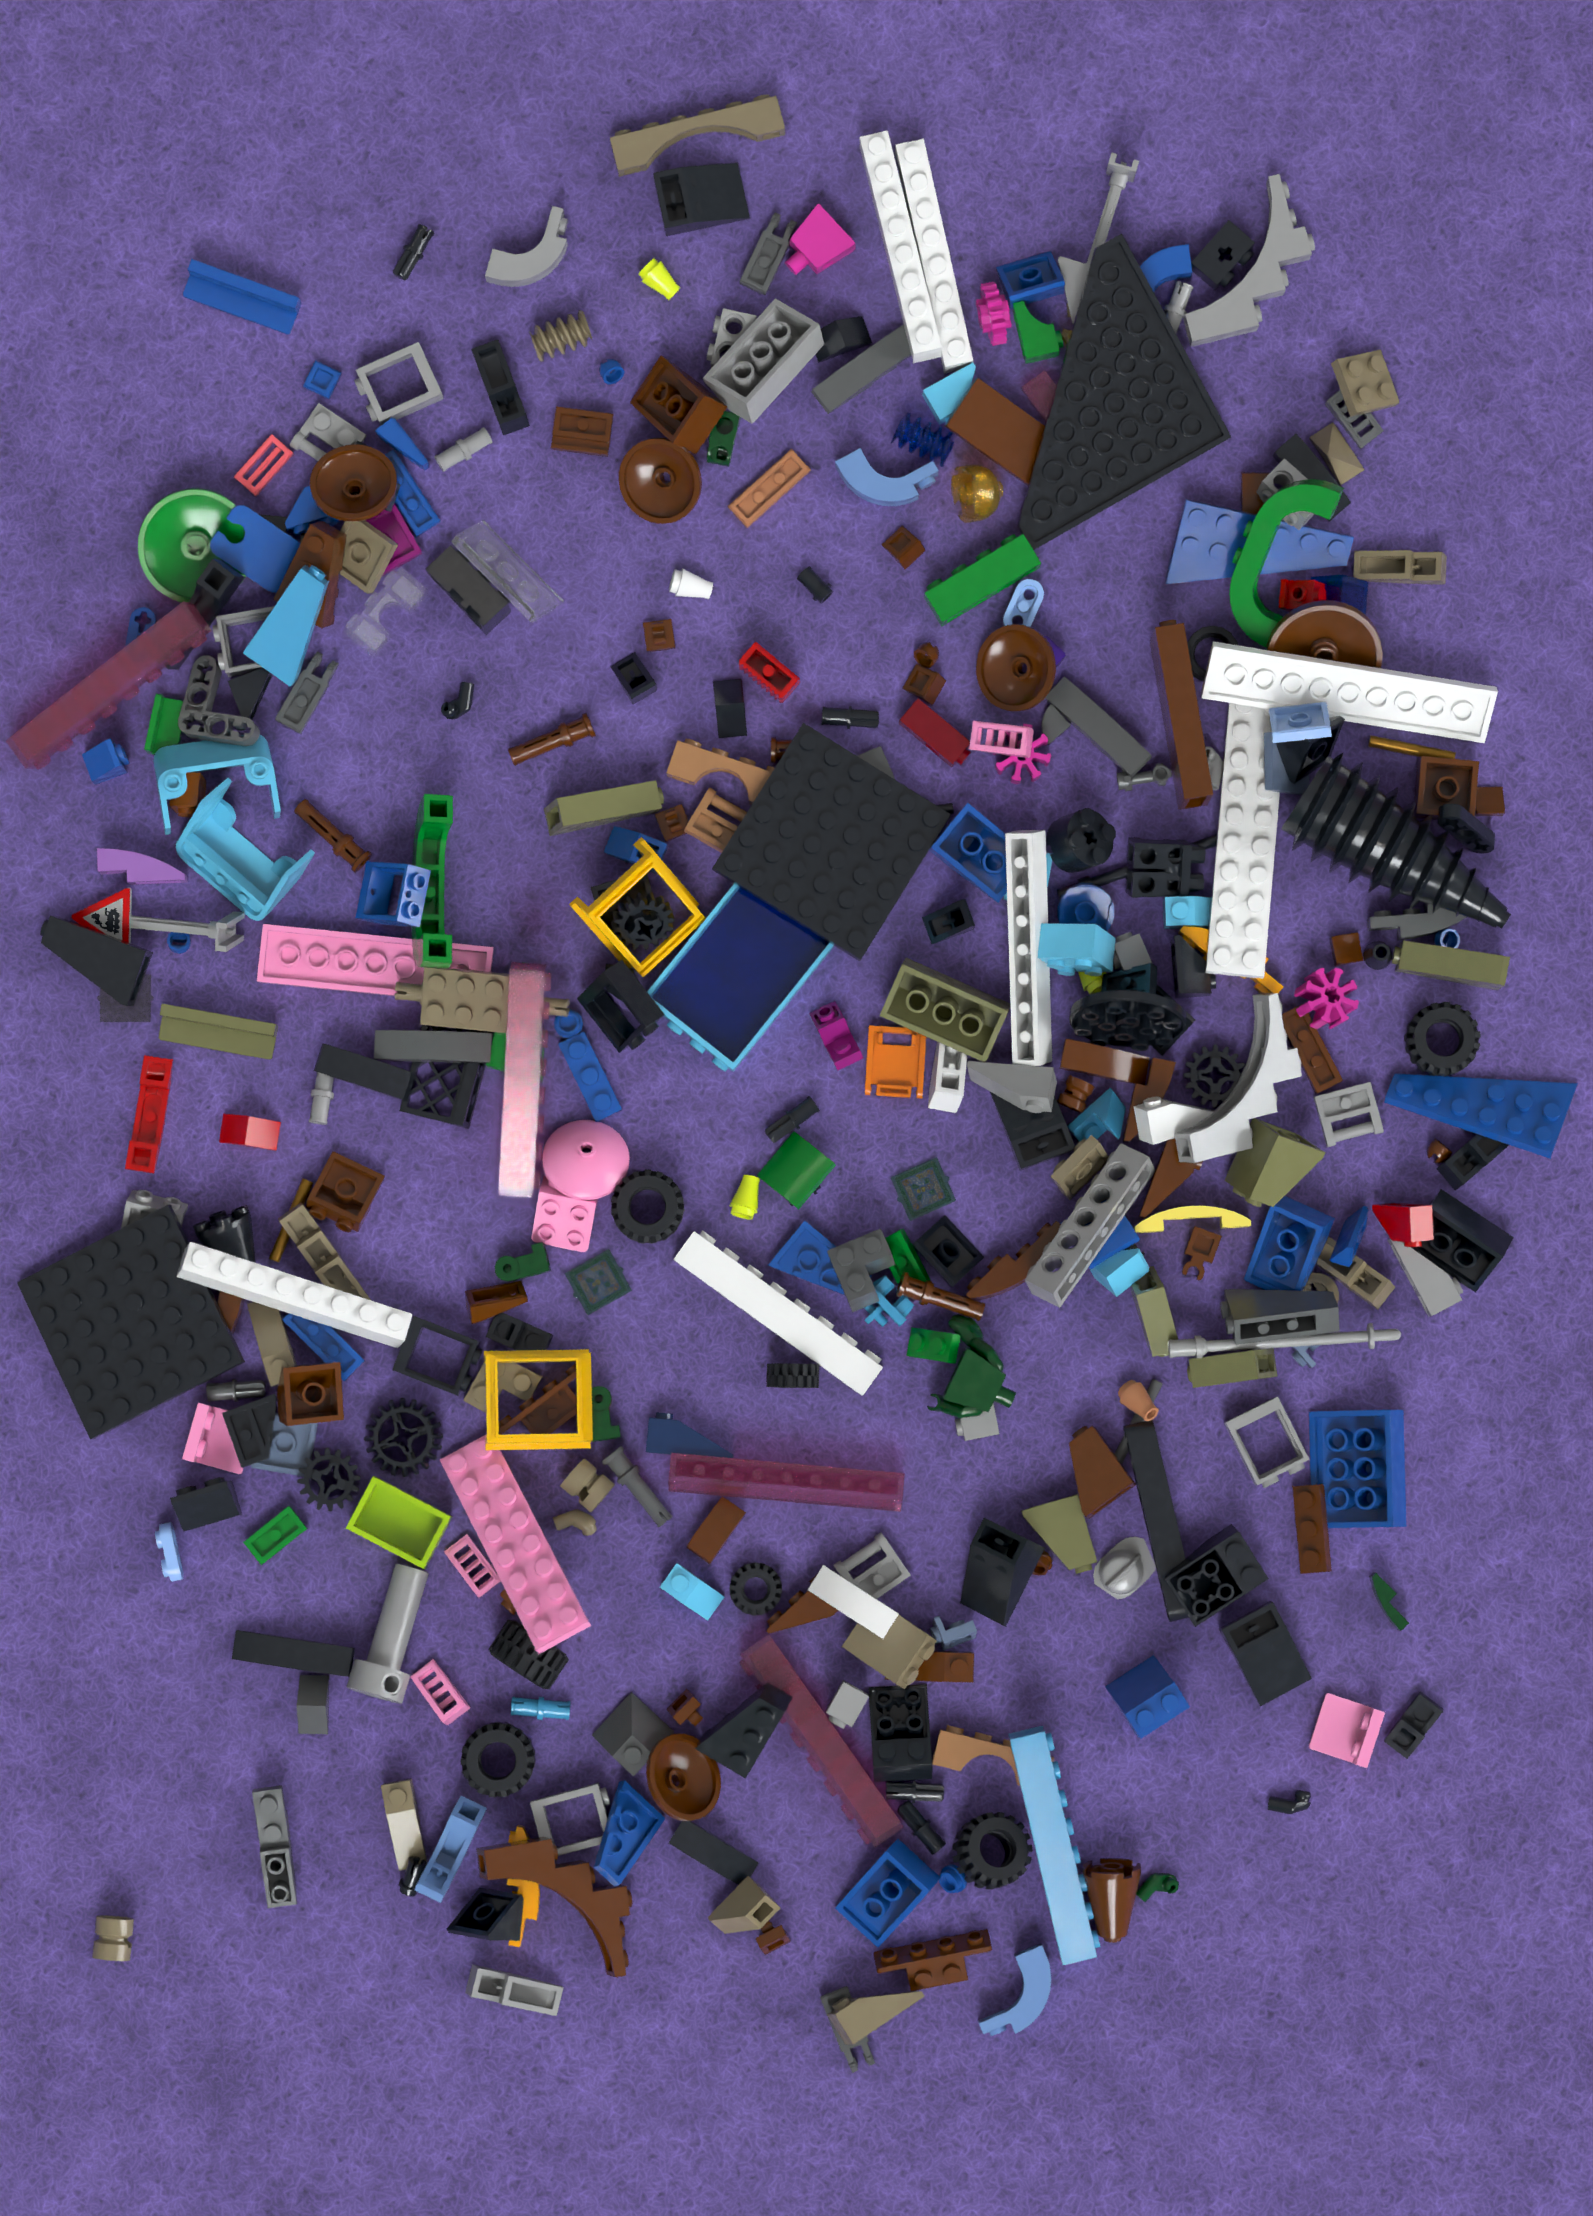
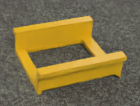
M641 837L633 845L642 857L590 906H587L579 897H576L569 905L618 961L623 960L628 968L635 969L637 973L644 977L704 922L706 917L697 908L700 904ZM653 868L692 915L667 940H664L639 963L600 916Z
M589 1349L484 1351L487 1432L485 1451L591 1448L593 1424L591 1352L589 1353ZM576 1362L577 1433L499 1435L497 1363Z

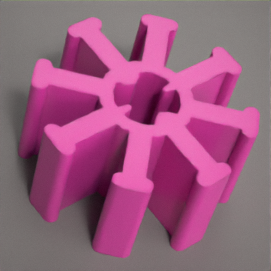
M1023 724V726L1033 728L1030 724ZM1006 732L1008 742L1010 741L1011 732ZM1042 733L1040 738L1032 742L1030 758L1024 757V760L1020 761L1017 756H1009L1004 761L997 762L995 769L998 774L1001 775L1003 770L1014 765L1016 768L1014 775L1011 777V783L1020 784L1021 768L1024 767L1030 774L1032 782L1039 779L1041 772L1037 771L1032 761L1042 763L1046 767L1049 765L1050 753L1046 755L1034 752L1041 746H1047L1048 738ZM1017 740L1016 749H1019L1021 746V740Z
M1320 968L1305 977L1304 981L1307 982L1295 989V997L1300 996L1309 1000L1296 1008L1299 1017L1312 1010L1315 1011L1310 1027L1319 1029L1329 1023V1029H1332L1347 1021L1349 1016L1346 1015L1358 1008V1000L1354 1001L1344 997L1357 989L1354 980L1347 982L1341 987L1338 986L1340 975L1343 974L1342 969L1334 968L1324 974V968Z

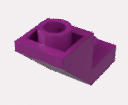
M835 1001L809 1013L837 1071L863 1059V1055Z

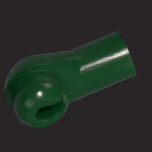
M1152 1873L1137 1889L1136 1895L1146 1902L1155 1891L1173 1894L1178 1890L1179 1882L1170 1873Z

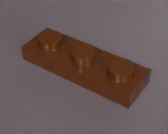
M1297 1007L1282 1014L1283 1026L1291 1047L1298 1049L1302 1063L1301 1066L1315 1094H1318L1342 1082L1343 1079L1317 1029L1310 1027V1023L1313 1021L1309 1013L1299 1017L1296 1011Z
M1324 1484L1292 1486L1300 1574L1330 1572L1332 1568Z

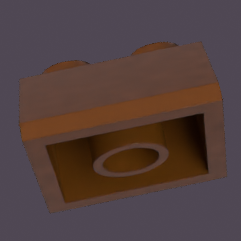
M340 1362L282 1367L277 1390L279 1421L286 1426L344 1420Z

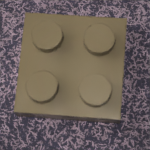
M1381 349L1340 358L1331 363L1350 417L1390 408L1400 403Z
M365 520L345 521L340 530L347 537L342 571L339 574L365 593H373L398 544Z
M1091 1135L1087 1140L1083 1139L1075 1146L1074 1153L1067 1160H1062L1056 1165L1051 1178L1060 1191L1071 1200L1106 1165L1109 1156L1100 1142Z

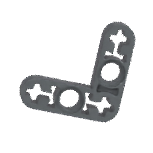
M209 655L199 657L192 667L178 719L179 729L187 737L239 746L253 745L260 736V730L250 718L211 712L222 670H220L219 663ZM210 665L213 669L212 671H207L205 675L202 670L208 669ZM200 690L206 691L205 700L201 703H194V695ZM195 719L200 724H203L204 728L199 725H192L190 729L187 725ZM224 721V731L220 734H213L212 728L214 724ZM248 727L251 731L242 736L239 732L233 731V728L244 731Z

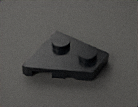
M276 1394L222 1413L241 1468L270 1458L277 1405Z

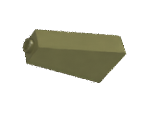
M656 780L556 798L544 808L549 835L555 836L654 814L662 809L664 796L662 789L657 787Z
M1405 940L1400 943V947H1394L1392 964H1396V972L1497 991L1505 986L1510 960L1508 956Z

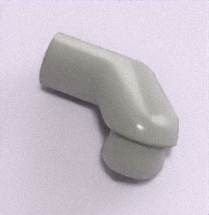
M1206 746L1212 789L1218 790L1223 773V761L1212 747Z

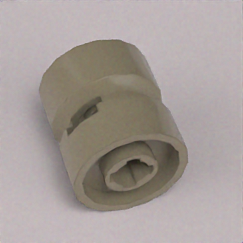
M584 1458L562 1482L560 1487L572 1497L577 1495L579 1503L591 1513L612 1490L615 1484L604 1474L597 1475V1468Z
M110 1915L96 1916L95 1933L99 1935V1939L94 1941L92 1958L109 1961H130L132 1944L128 1941V1938L133 1935L134 1919Z

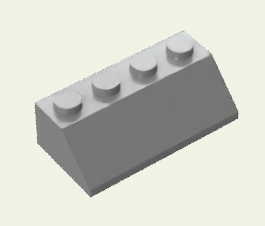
M775 298L703 377V381L731 412L753 424L823 347L824 340L820 325Z

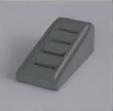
M1340 390L1326 401L1325 406L1357 446L1362 449L1380 435L1383 429L1370 412L1346 418L1344 414L1348 411L1347 406L1344 405L1340 409L1337 405L1344 400ZM1363 415L1365 420L1353 428L1351 423ZM1370 424L1372 429L1360 437L1358 432Z

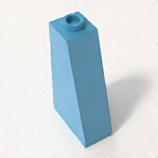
M305 565L299 570L243 652L247 657L290 687L299 677L329 581L324 578L326 576L325 573L313 565L310 568Z

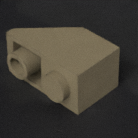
M747 1876L707 1918L725 1934L761 1929L780 1909V1906L758 1883Z

